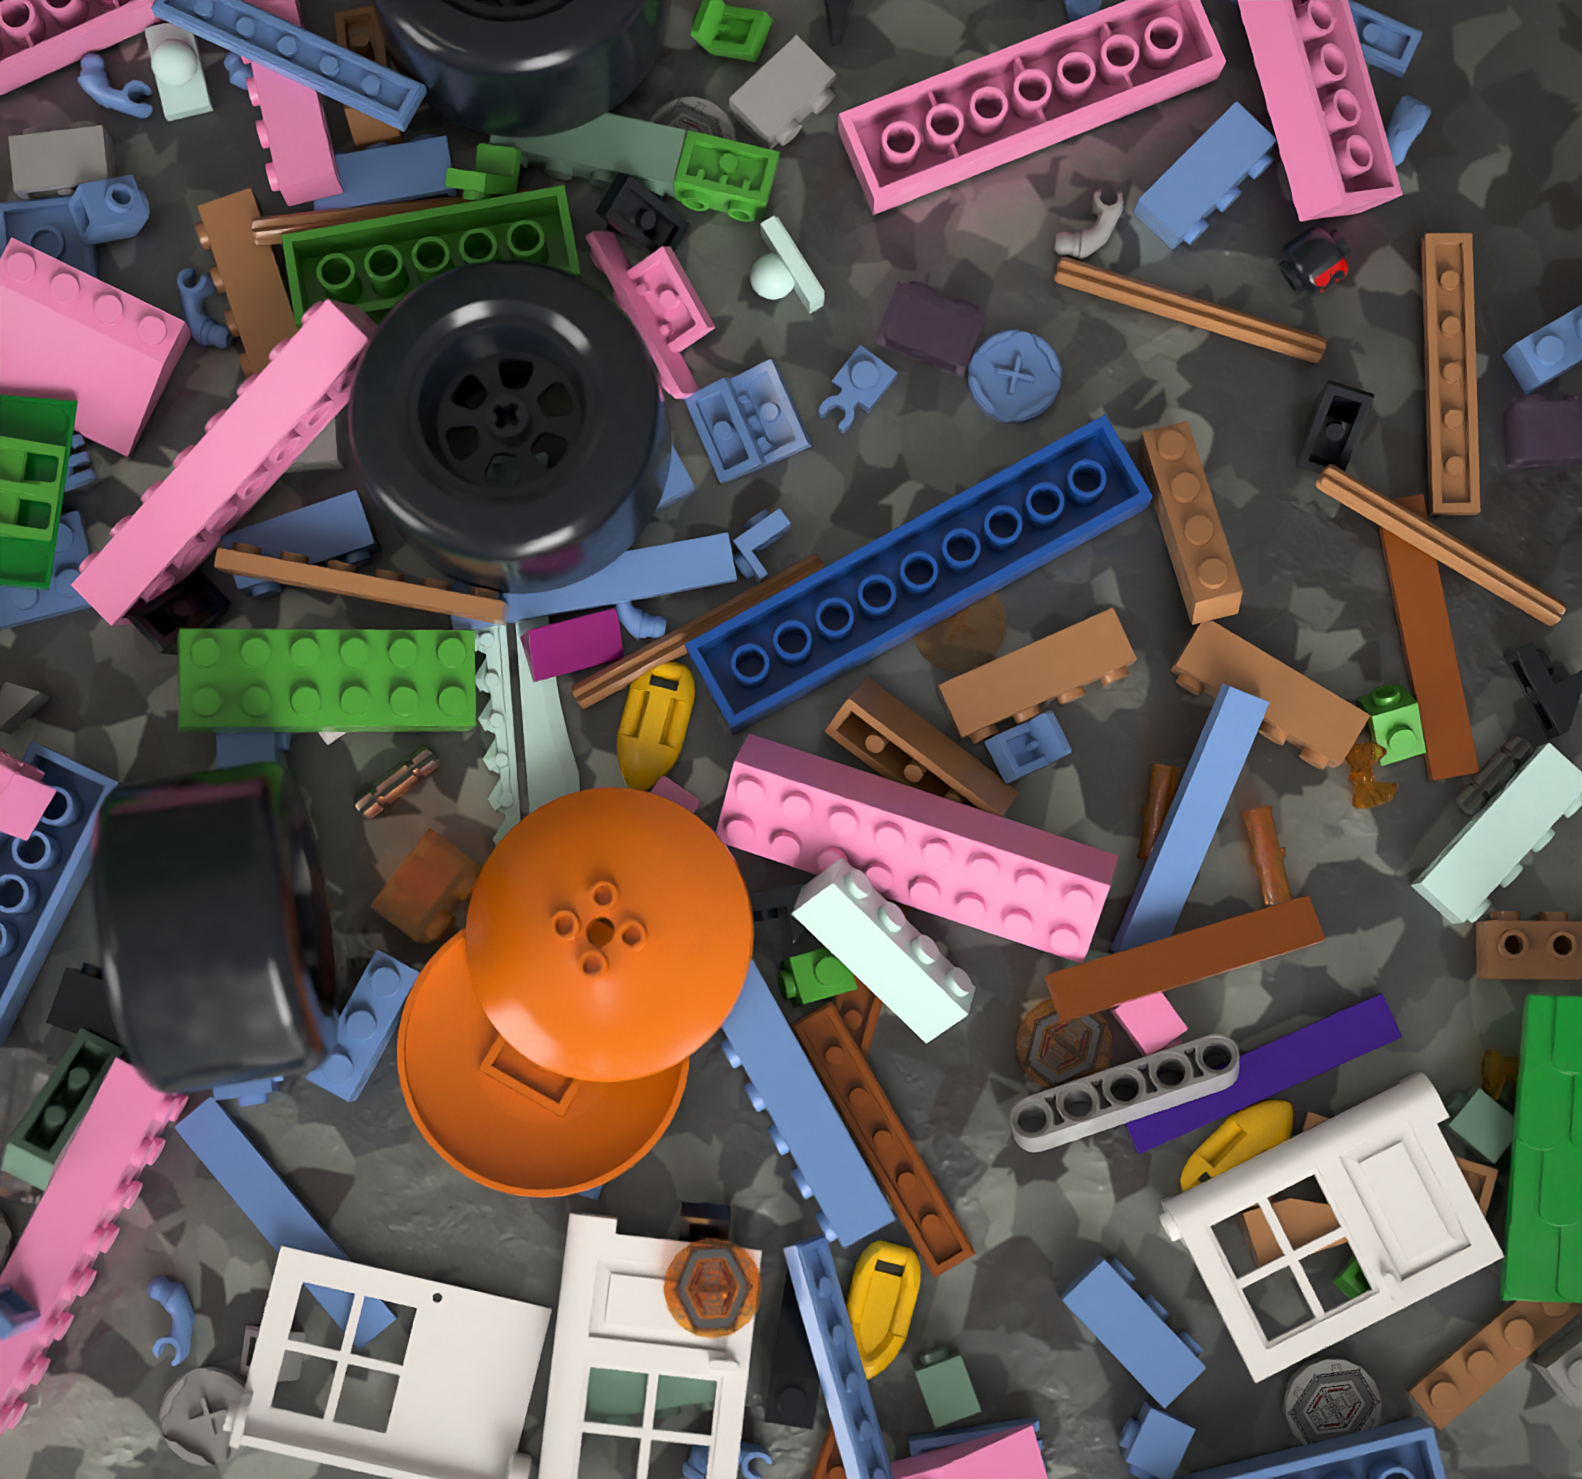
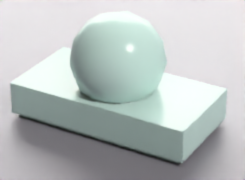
M169 22L144 28L151 56V68L156 77L167 121L214 111L196 35Z
M774 215L760 223L761 238L771 253L761 256L754 262L750 270V282L753 289L760 296L772 300L785 297L794 289L809 314L824 305L825 291L779 218Z

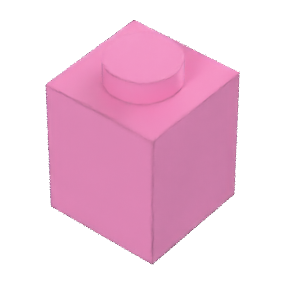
M1162 992L1110 1009L1143 1057L1181 1045L1183 1042L1179 1035L1188 1030Z

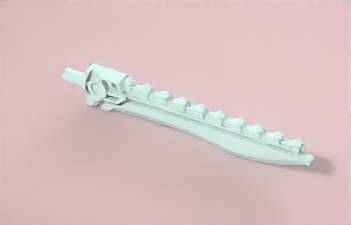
M504 419L501 421V424H502L503 427H504ZM476 430V433H477V441H478V448H479L480 445H481V439H480V436H479V434H478V432H477V430ZM545 452L534 455L543 467H548L549 457ZM496 456L486 474V480L496 484H516L520 478L517 459L512 456ZM549 616L515 622L529 813L559 797L580 791V775L566 729L556 677L533 683L520 639L527 630L549 625ZM507 624L505 626L498 625L475 630V652L479 650L481 653L486 654L484 662L475 675L476 685L480 692L483 690L491 695L478 720L485 732L488 730L496 736L483 760L490 772L493 770L500 774L501 777L489 796L488 801L495 812L498 810L505 814V819L493 838L496 846L521 821Z

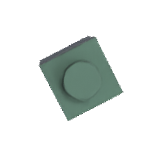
M1468 1087L1465 1091L1458 1089L1445 1102L1444 1107L1449 1118L1438 1124L1484 1162L1495 1163L1513 1141L1515 1117L1480 1088Z
M943 1346L920 1355L922 1363L913 1366L935 1428L981 1412L959 1350L949 1353L947 1346Z

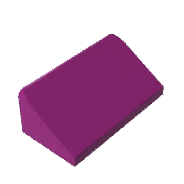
M616 608L530 629L520 637L533 683L614 662L624 657L619 617Z

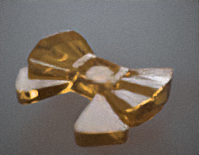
M1375 742L1354 744L1345 758L1352 768L1349 780L1355 786L1352 804L1355 808H1375L1386 802H1391L1398 789L1397 783L1374 781L1372 767L1387 753L1384 747Z
M1488 1049L1484 1052L1481 1063L1483 1081L1481 1087L1483 1091L1494 1101H1497L1504 1081H1513L1516 1097L1520 1056H1502L1496 1050Z

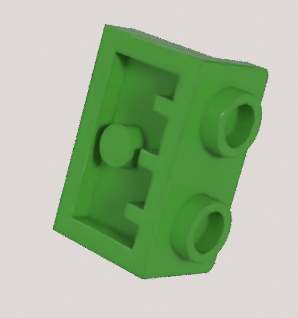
M688 130L674 181L675 200L697 211H706L710 208L726 212L733 219L743 222H751L754 219L765 221L768 212V200L780 152Z

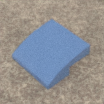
M769 359L731 379L724 377L695 391L690 397L684 398L718 480L722 484L767 467L813 446L777 361L774 359Z

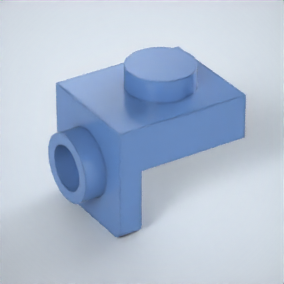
M780 508L771 514L765 509L754 515L743 525L747 531L733 540L734 549L737 552L733 556L734 564L747 581L753 576L758 583H762L769 578L768 572L756 555L791 531V522Z
M1051 710L985 741L1005 785L1040 770L1071 753V747Z

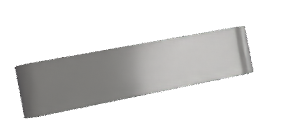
M1211 1034L1025 1097L1016 1102L1010 1113V1123L1014 1139L1025 1151L1041 1152L1227 1089L1238 1079L1240 1071L1238 1047L1226 1035ZM1219 1054L1228 1058L1230 1064L1224 1069L1214 1070L1206 1066L1204 1062L1208 1057ZM1167 1070L1179 1071L1184 1076V1079L1179 1084L1173 1086L1164 1085L1158 1078ZM1128 1085L1134 1087L1138 1094L1130 1101L1123 1102L1113 1097V1092L1120 1086ZM1076 1101H1084L1092 1106L1091 1111L1083 1117L1071 1116L1067 1113V1108ZM1037 1116L1046 1121L1042 1130L1036 1133L1025 1132L1021 1129L1022 1123L1029 1117Z

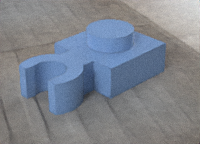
M860 344L832 380V386L840 391L839 395L826 398L820 405L818 416L823 419L831 409H841L845 414V418L840 422L838 431L845 433L853 424L854 409L859 405L869 413L897 378L898 372Z

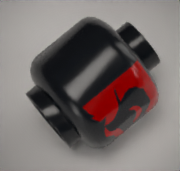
M1311 226L1282 247V261L1277 266L1286 282L1297 295L1305 292L1312 297H1316L1347 275L1349 267L1345 257L1351 253V249L1337 230L1329 234L1319 226Z

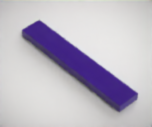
M1378 993L1239 1055L1240 1071L1238 1079L1227 1089L1124 1123L1137 1154H1141L1400 1039L1402 1035L1383 993ZM1227 1060L1211 1067V1069H1224L1230 1064V1061Z

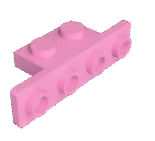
M592 231L585 236L591 247L590 257L595 266L605 273L614 289L612 295L615 303L628 314L641 334L659 370L657 376L660 384L676 399L690 397L700 388L680 352L716 327L671 247L662 246L632 267L612 232Z

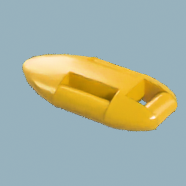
M669 661L656 667L654 670L653 668L648 670L630 684L617 732L616 746L620 772L627 786L631 789L648 791L656 785L662 776L667 775L680 756L695 701L694 677L691 670L685 664ZM655 676L678 682L677 691L650 685L652 677Z
M1280 1099L1263 1100L1230 1115L1188 1159L1180 1178L1182 1192L1201 1184L1198 1178L1204 1172L1213 1178L1289 1140L1294 1123V1111L1291 1103Z
M882 1239L871 1243L859 1257L853 1271L845 1302L866 1380L872 1379L884 1371L904 1345L921 1282V1266L914 1250L911 1247L882 1241ZM877 1259L904 1266L902 1275L875 1269Z

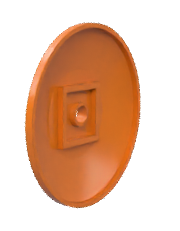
M618 787L593 788L559 797L539 807L516 824L495 847L478 876L468 908L465 931L466 955L473 987L481 1006L499 1033L516 1050L548 1070L576 1079L598 1082L627 1081L661 1072L678 1064L705 1044L721 1027L741 994L749 971L754 939L753 913L745 880L736 860L719 836L702 819L667 798L646 791ZM608 918L614 925V936L606 945L598 946L591 938V928L597 920Z
M608 918L597 920L591 928V938L598 946L606 945L614 936V925ZM464 928L441 946L427 962L408 995L401 1016L397 1040V1067L402 1093L416 1126L438 1155L453 1168L486 1187L504 1193L524 1197H559L584 1192L618 1177L641 1160L659 1141L670 1125L685 1090L690 1056L661 1072L639 1079L618 1082L576 1079L558 1074L531 1061L516 1050L499 1033L481 1006L468 969L466 928Z

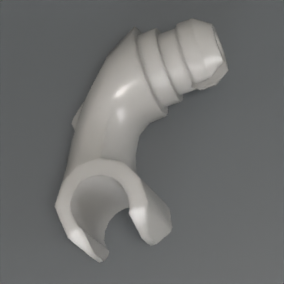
M1098 189L1094 193L1092 211L1097 217L1096 223L1089 229H1082L1081 232L1069 233L1062 231L1056 235L1055 251L1059 255H1072V257L1081 260L1103 246L1110 238L1111 232L1123 211V193L1117 190L1116 203L1108 206L1101 202V189Z

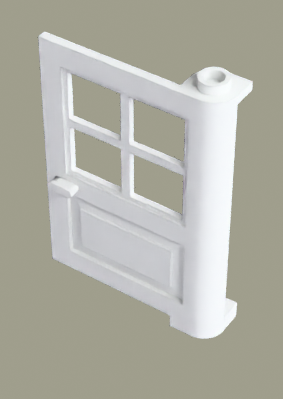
M1415 1072L1400 1080V1084L1173 1198L1167 1197L1160 1201L1165 1213L1159 1215V1219L1171 1242L1180 1239L1182 1244L1188 1248L1255 1383L1504 1257L1437 1123L1449 1118V1115L1436 1089L1424 1073ZM1314 1174L1340 1227L1293 1250L1267 1197ZM1258 1203L1283 1256L1236 1279L1210 1226ZM1346 1237L1371 1289L1324 1312L1298 1260ZM1289 1265L1315 1318L1267 1341L1242 1288Z
M570 1211L538 1479H577L583 1432L641 1438L637 1479H647L651 1439L710 1446L706 1479H736L762 1250L732 1247L738 1261L744 1258L747 1259V1261L743 1260L739 1263L742 1269H744L743 1271L750 1285L753 1286L741 1313L746 1315L740 1314L734 1328L735 1331H700L695 1334L687 1316L679 1319V1317L686 1315V1313L681 1308L682 1305L676 1293L673 1292L681 1272L676 1270L682 1271L684 1267L682 1263L686 1262L691 1245L693 1247L723 1245L616 1234L618 1217ZM706 1247V1248H728V1247ZM726 1258L698 1259L685 1290L700 1319L728 1318L740 1286ZM699 1263H725L737 1287L726 1314H721L720 1312L721 1302L705 1303L707 1314L721 1315H701L689 1291L696 1271L697 1274L691 1288H698L695 1287L694 1282L699 1270H702V1264L699 1266ZM705 1263L704 1275L720 1274L719 1263ZM721 1263V1268H722V1269H725V1271H726V1273H727V1275H728V1277H729V1279H730V1281H731L730 1285H724V1286H734V1284H733V1282H732V1280H731V1278H730V1276H729V1274H728V1272H727V1270H726L724 1264ZM706 1264H709V1268H711V1264H713V1268H715V1264H717L716 1269H708L707 1265L708 1272H706ZM703 1269L697 1286L712 1285V1288H699L703 1289V1292L691 1291L702 1314H704V1309L700 1307L694 1295L695 1292H699L697 1294L703 1305L704 1301H707L706 1293H719V1301H723L724 1304L729 1291H723V1288H735L723 1286L722 1288H713V1285L728 1284L723 1273L721 1276H718L719 1284H706L707 1276H703ZM707 1277V1283L718 1282L717 1277ZM704 1289H712V1292H704ZM713 1289H722V1292H713ZM724 1289L730 1290V1292L732 1293L730 1295L726 1307H723V1313H725L734 1289ZM708 1294V1300H718V1294ZM719 1305V1313H716V1309L715 1313H712V1309L711 1313H708V1306ZM718 1306L709 1307V1312H710V1308H713V1312H714V1308H717V1312H718ZM698 1329V1330H718V1329ZM590 1367L649 1373L643 1427L584 1421ZM659 1375L717 1381L711 1435L653 1428Z
M281 1245L245 1389L240 1403L230 1401L223 1430L232 1432L229 1446L239 1448L241 1444L392 1479H528L531 1455L517 1452L552 1308ZM302 1282L355 1294L341 1351L288 1339ZM365 1296L417 1308L403 1365L350 1353ZM285 1349L338 1361L324 1418L271 1406ZM347 1364L400 1375L386 1432L333 1421Z

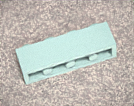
M1549 742L1537 746L1533 754L1523 764H1520L1518 770L1493 797L1489 798L1487 804L1468 821L1410 886L1452 924L1464 923L1467 919L1471 923L1475 922L1491 905L1492 902L1487 899L1490 893L1499 884L1505 888L1521 873L1524 867L1519 862L1530 849L1537 853L1552 839L1555 831L1550 827L1563 814L1568 818L1582 806V772Z
M842 857L801 888L792 914L925 1043H928L968 1015L976 988L969 976L961 968L954 967L939 952L931 938L922 935L905 919L903 912L896 904L888 902L872 887L868 877L862 871L854 869Z

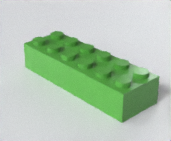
M565 185L281 235L295 324L298 330L304 326L301 320L305 313L317 302H325L327 299L358 306L378 325L395 304L425 281L448 270L480 261L520 259L541 262L562 268L582 278Z
M179 629L177 635L178 733L468 732L476 726L475 630Z

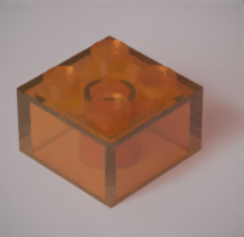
M429 827L370 907L415 941L429 944L432 939H437L440 942L457 920L452 915L453 911L462 900L470 902L472 892L481 879L479 874L484 865L444 835Z

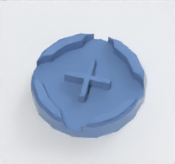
M1007 329L990 335L976 348L968 367V388L974 403L986 416L1001 423L1023 424L1039 418L1052 406L1060 389L1062 368L1055 350L1044 338L1034 333L1030 334L1016 329Z

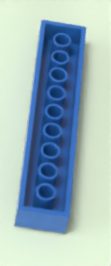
M1104 414L684 645L732 735H735L1147 509L1153 495L1107 416Z

